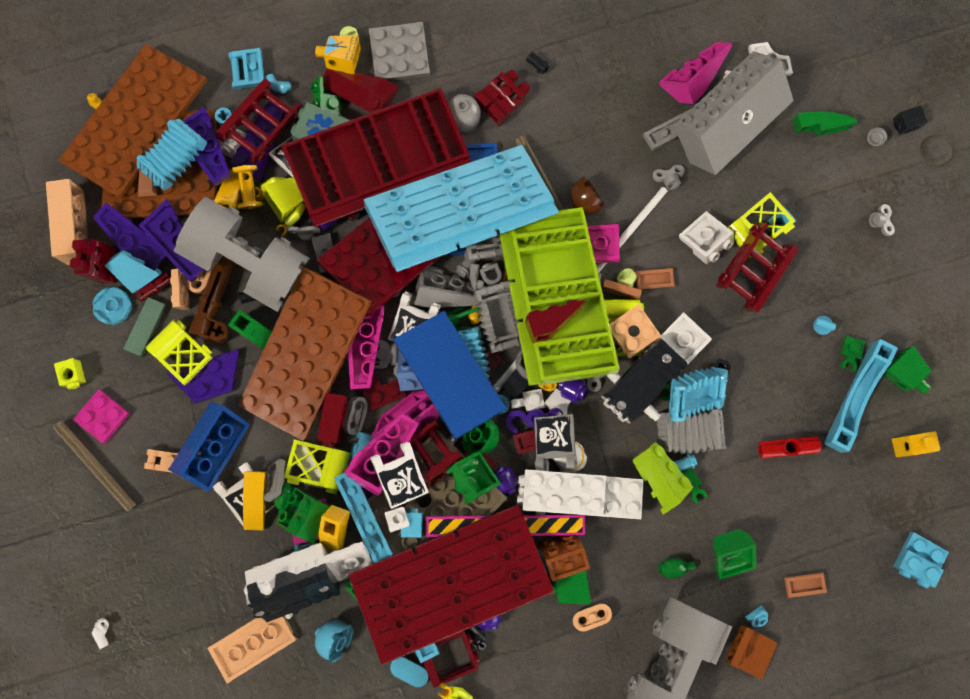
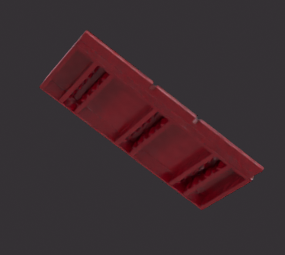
M441 88L281 145L314 227L365 209L364 199L471 162L469 152Z
M519 504L457 529L458 537H455V533L452 531L415 546L417 554H414L412 548L348 574L381 665L554 593Z

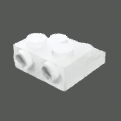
M706 211L679 234V239L693 250L694 255L705 264H708L710 261L712 263L717 261L721 251L724 249L729 250L733 246L734 232Z

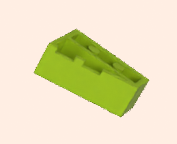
M656 441L632 460L644 482H649L653 490L651 495L653 498H658L663 507L660 509L663 515L679 505L694 488L690 480L681 473L677 464L668 457L664 448L658 445Z

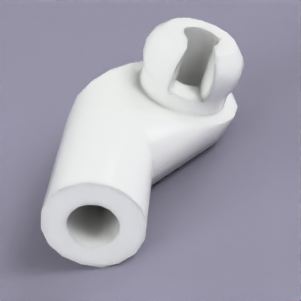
M104 618L97 620L92 631V636L100 650L109 645L105 637L109 623Z

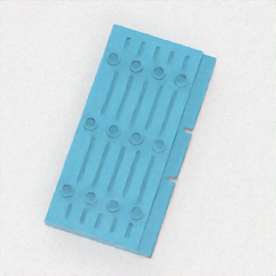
M523 145L364 199L365 209L396 272L458 250L457 244H459L460 248H464L497 236L496 230L503 234L559 213L554 204V198Z

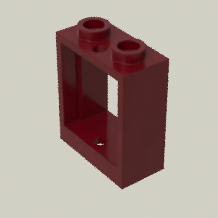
M331 393L325 394L317 440L322 441V445L336 448L337 445L343 444L345 432L342 424L350 400L348 397Z
M464 630L435 643L436 646H439L461 636L471 664L440 677L433 657L424 661L433 688L440 686L441 683L445 684L479 669L478 663L481 662L477 650L473 652L471 644L474 642L469 631L466 632Z

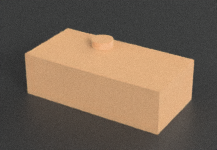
M70 179L46 182L51 254L52 257L66 265H70V260L75 258L77 253L72 248V241L88 239L84 190Z

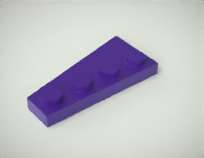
M268 101L264 107V110L280 122L283 120L285 112ZM260 115L254 123L269 135L276 128ZM251 130L245 137L248 142L257 148L264 142L263 139ZM275 143L267 151L264 160L256 163L258 170L252 172L253 178L262 183L265 170L269 164V152L274 149ZM240 145L229 163L234 167L253 165L251 160L252 153Z
M203 107L183 120V122L188 124L193 131L200 134L207 141L204 150L197 151L199 156H194V158L216 187L231 177L207 110Z
M166 199L139 227L190 282H193L205 269L173 251L183 225L170 201Z
M105 203L93 217L114 241L120 251L125 250L132 254L133 257L145 261L144 266L155 270L166 257L142 229L108 203Z

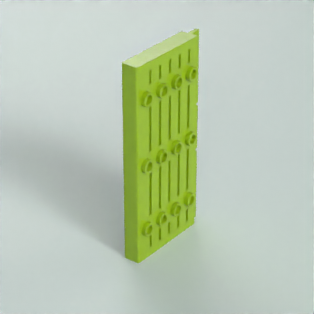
M583 207L559 210L558 214L503 234L499 233L508 281L515 280V282L509 283L516 320L523 319V322L517 323L528 384L547 385L618 373L620 370ZM571 300L585 301L582 310L551 339L532 344L525 324L526 315L534 310H547L552 305H566Z

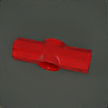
M818 436L758 442V453L761 459L821 453V441ZM788 442L791 443L793 447L791 453L788 452L786 449V444Z

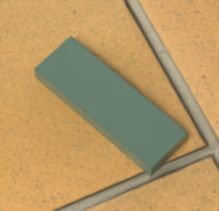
M149 297L147 298L123 348L124 350L143 357L146 351L145 347L150 343L167 305Z

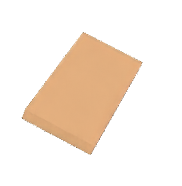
M285 616L270 622H266L262 618H255L207 649L226 683H229L298 638Z

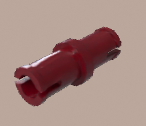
M165 271L162 275L138 291H135V296H140L138 300L143 302L154 293L158 294L160 289L171 283V277L167 278L170 276L169 272Z

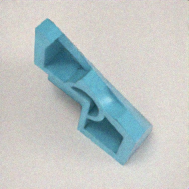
M125 250L112 256L104 265L131 293L139 290L161 274L158 268L154 271L144 266L145 261L133 257L132 254Z

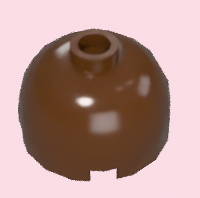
M585 176L579 179L571 188L570 195L572 201L570 203L573 208L583 207L584 214H594L605 207L604 202L598 199L600 195L590 181H586Z

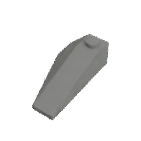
M429 266L417 276L414 305L430 308L435 302L443 308L473 306L479 303L474 298V291L476 290L472 288L471 282L462 281L458 275L454 274L452 277L444 274L443 269Z

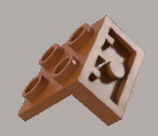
M562 535L556 539H547L539 544L552 582L590 569L584 546L577 535Z
M740 624L725 662L759 679H763L777 647V642Z

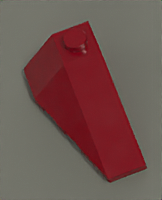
M328 68L323 75V87L368 113L389 107L399 90V87L393 83L375 76L359 73L349 74Z

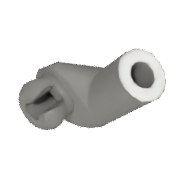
M470 264L469 278L474 290L482 289L485 285L484 280H479L480 264Z

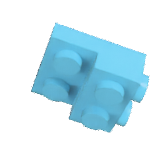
M910 532L893 567L899 570L898 573L909 579L911 577L916 579V583L926 589L929 587L936 588L944 571L941 567L949 552L920 535Z

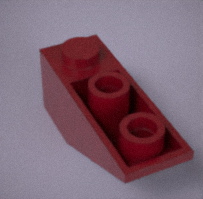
M571 300L566 305H552L547 310H534L526 315L525 324L532 344L551 339L582 310L585 301Z

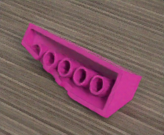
M384 305L370 317L365 315L348 351L351 390L371 387L384 316Z

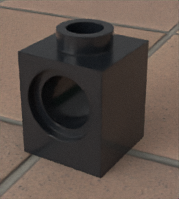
M921 105L902 111L893 118V125L898 131L899 136L918 130L928 122Z
M516 369L501 386L503 389L502 393L510 400L512 398L517 399L529 384L528 380L522 377Z

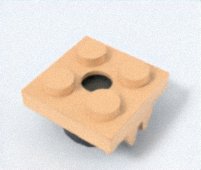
M639 304L610 323L612 336L627 358L632 357L661 337Z

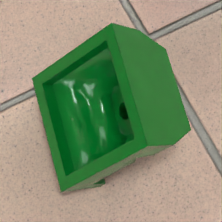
M480 451L456 462L446 471L447 474L453 472L455 490L464 496L465 505L501 484Z
M738 529L714 537L715 564H713L719 580L757 568L756 543L749 534Z

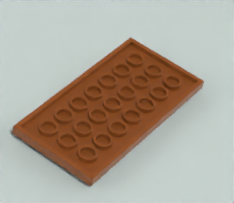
M145 44L58 161L122 199L139 176L136 158L139 155L146 156L145 151L150 152V148L155 149L153 144H159L158 139H162L161 134L165 135L164 130H169L168 121L182 117L208 80L203 75Z
M302 267V271L292 287L238 406L294 437L306 441L324 404L325 394L330 392L372 301L306 267Z

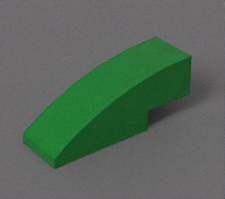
M814 111L797 113L792 123L796 134L813 130L815 137L849 130L857 123V119L834 112Z

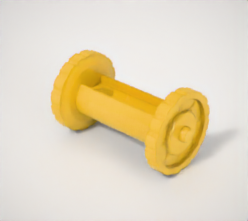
M242 165L232 168L233 173L239 174L243 203L237 205L238 209H253L263 206V202L256 201L252 173L258 170L256 165ZM244 174L249 175L248 180L243 179Z

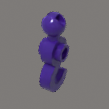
M555 407L551 408L548 413L541 409H533L528 414L521 410H515L507 415L506 426L511 432L518 433L519 429L513 424V419L516 416L521 417L526 424L535 428L534 418L558 416V412H561L562 415L563 413L559 408Z

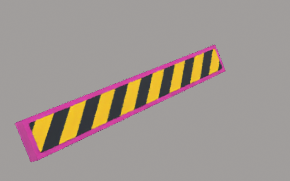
M491 515L426 516V537H439L452 531L455 533V537H458L457 529ZM523 515L532 536L585 535V515Z

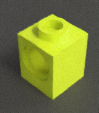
M71 358L54 364L59 386L71 390L79 388V384L86 383L80 360ZM73 371L72 378L68 379L69 372Z

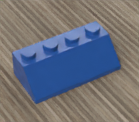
M210 402L168 470L201 489L210 492L250 424L223 405Z

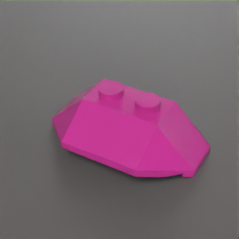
M424 390L412 392L380 417L371 437L374 439L401 414L419 423L413 434L414 436L423 429L426 423L433 422L434 420L437 421L439 413Z

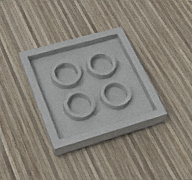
M423 22L369 29L375 77L394 81L430 76Z

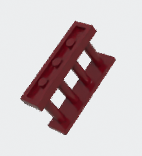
M264 78L217 130L218 139L223 143L227 139L236 141L252 153V164L256 165L258 161L264 160L269 148L289 125L299 119L298 114L301 104L297 103L293 109L271 93V82ZM263 99H267L287 115L280 122L261 108L259 103ZM251 112H256L276 127L270 135L248 120ZM240 125H244L263 139L264 142L257 148L237 134L236 129Z
M756 223L750 228L749 235L725 272L719 276L718 283L716 284L717 288L728 289L730 287L746 299L744 308L750 312L760 311L799 250L794 244H783L781 246L764 232L768 227L767 223ZM759 239L777 252L772 262L754 248ZM749 255L766 267L767 271L762 278L744 265ZM739 271L756 283L753 293H750L734 281Z
M436 420L426 423L423 429L412 436L409 441L412 450L416 449L428 467V472L422 475L427 489L448 475L446 471L456 462L464 459L457 450L455 452L449 450L436 431L442 428ZM430 436L445 456L444 460L439 464L433 462L421 444ZM411 501L401 504L398 507H404Z

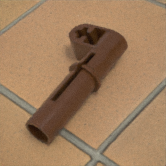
M222 256L211 272L203 296L199 297L200 303L188 332L191 335L217 344L226 343L230 338V331L227 326L222 322L214 320L218 308L223 305L221 300L236 264L225 256ZM212 324H214L213 328L215 329V331L220 332V330H222L223 335L219 334V336H217L216 333L212 331L209 337L208 335L212 327Z

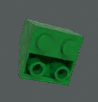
M294 488L276 523L295 537L314 544L319 535L321 517L330 506L300 489Z

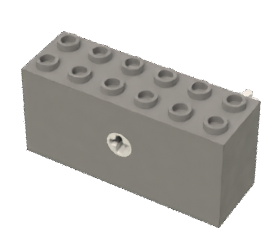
M753 51L734 70H726L724 79L674 125L690 164L716 175L794 101L782 60Z

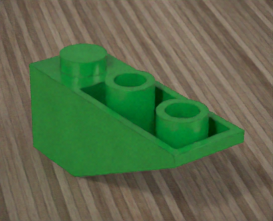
M241 310L236 313L228 326L263 350L272 333Z

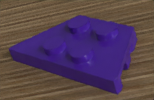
M236 349L212 357L186 386L170 371L167 372V375L196 404L231 393L234 390V378L237 374L238 356H240V350ZM189 367L180 368V376L184 379L189 374Z

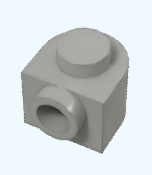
M487 263L483 265L482 269L479 270V274L482 280H484L485 285L489 287L499 284L501 271L498 264Z

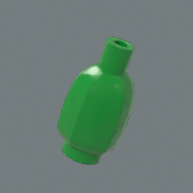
M284 482L281 495L274 499L279 514L284 509L290 494L294 490L291 487V483Z
M668 558L663 563H659L658 569L660 575H664L667 578H679L684 576L687 571L695 570L696 565L694 562L687 563L681 558Z

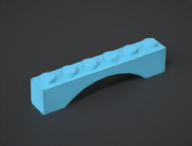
M882 339L871 342L823 444L840 453L850 451L858 434L865 406L878 381L890 366L898 349L897 347Z

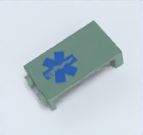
M306 102L305 107H301L299 111V121L293 125L291 134L294 141L350 120Z

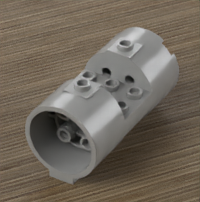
M204 197L186 220L173 251L206 271H212L222 256L227 257L252 272L243 292L278 312L286 301L283 298L289 296L297 277L302 271L303 264H308L310 258L290 246L291 242L283 237L280 239L274 238L265 251L256 246H248L247 240L240 236H235L243 218L239 215L240 211L231 206L228 208L223 207L210 198Z
M670 597L663 614L660 615L653 625L654 631L652 634L665 641L659 649L658 660L652 665L651 676L635 672L634 677L630 678L626 699H693L687 696L701 661L704 660L715 665L717 664L732 626Z

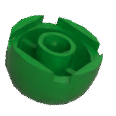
M490 419L464 434L463 441L461 440L462 446L470 454H474L477 451H480L482 455L490 453L499 442V428Z

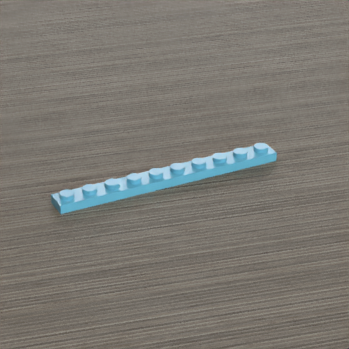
M344 473L335 477L337 486L373 562L376 563L393 556L362 487ZM435 643L415 651L420 663L439 654Z

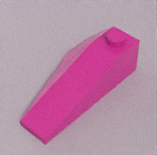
M728 42L714 43L700 52L699 58L686 61L684 63L685 67L678 71L674 69L659 82L660 86L679 103H696L706 92L731 49L732 44Z
M401 414L354 456L344 474L359 486L378 496L383 488L370 457L376 454L380 455L383 465L400 458L403 454L400 444L410 441L419 423Z

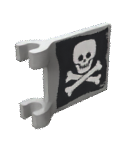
M573 414L534 418L536 442L535 469L537 471H547L546 459L566 458L567 468L578 469Z

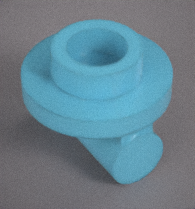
M820 316L814 320L813 328L818 334L826 335L835 330L836 324L829 317Z
M760 605L746 615L745 618L753 627H762L768 621V613Z

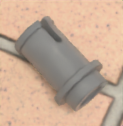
M465 259L461 265L457 266L456 273L463 278L469 276L470 264H476L478 260L467 261Z

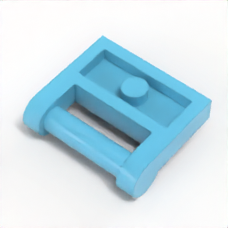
M255 48L228 53L232 66V89L242 90L243 88L258 86L264 79L261 49ZM240 59H243L244 80H240L238 62Z

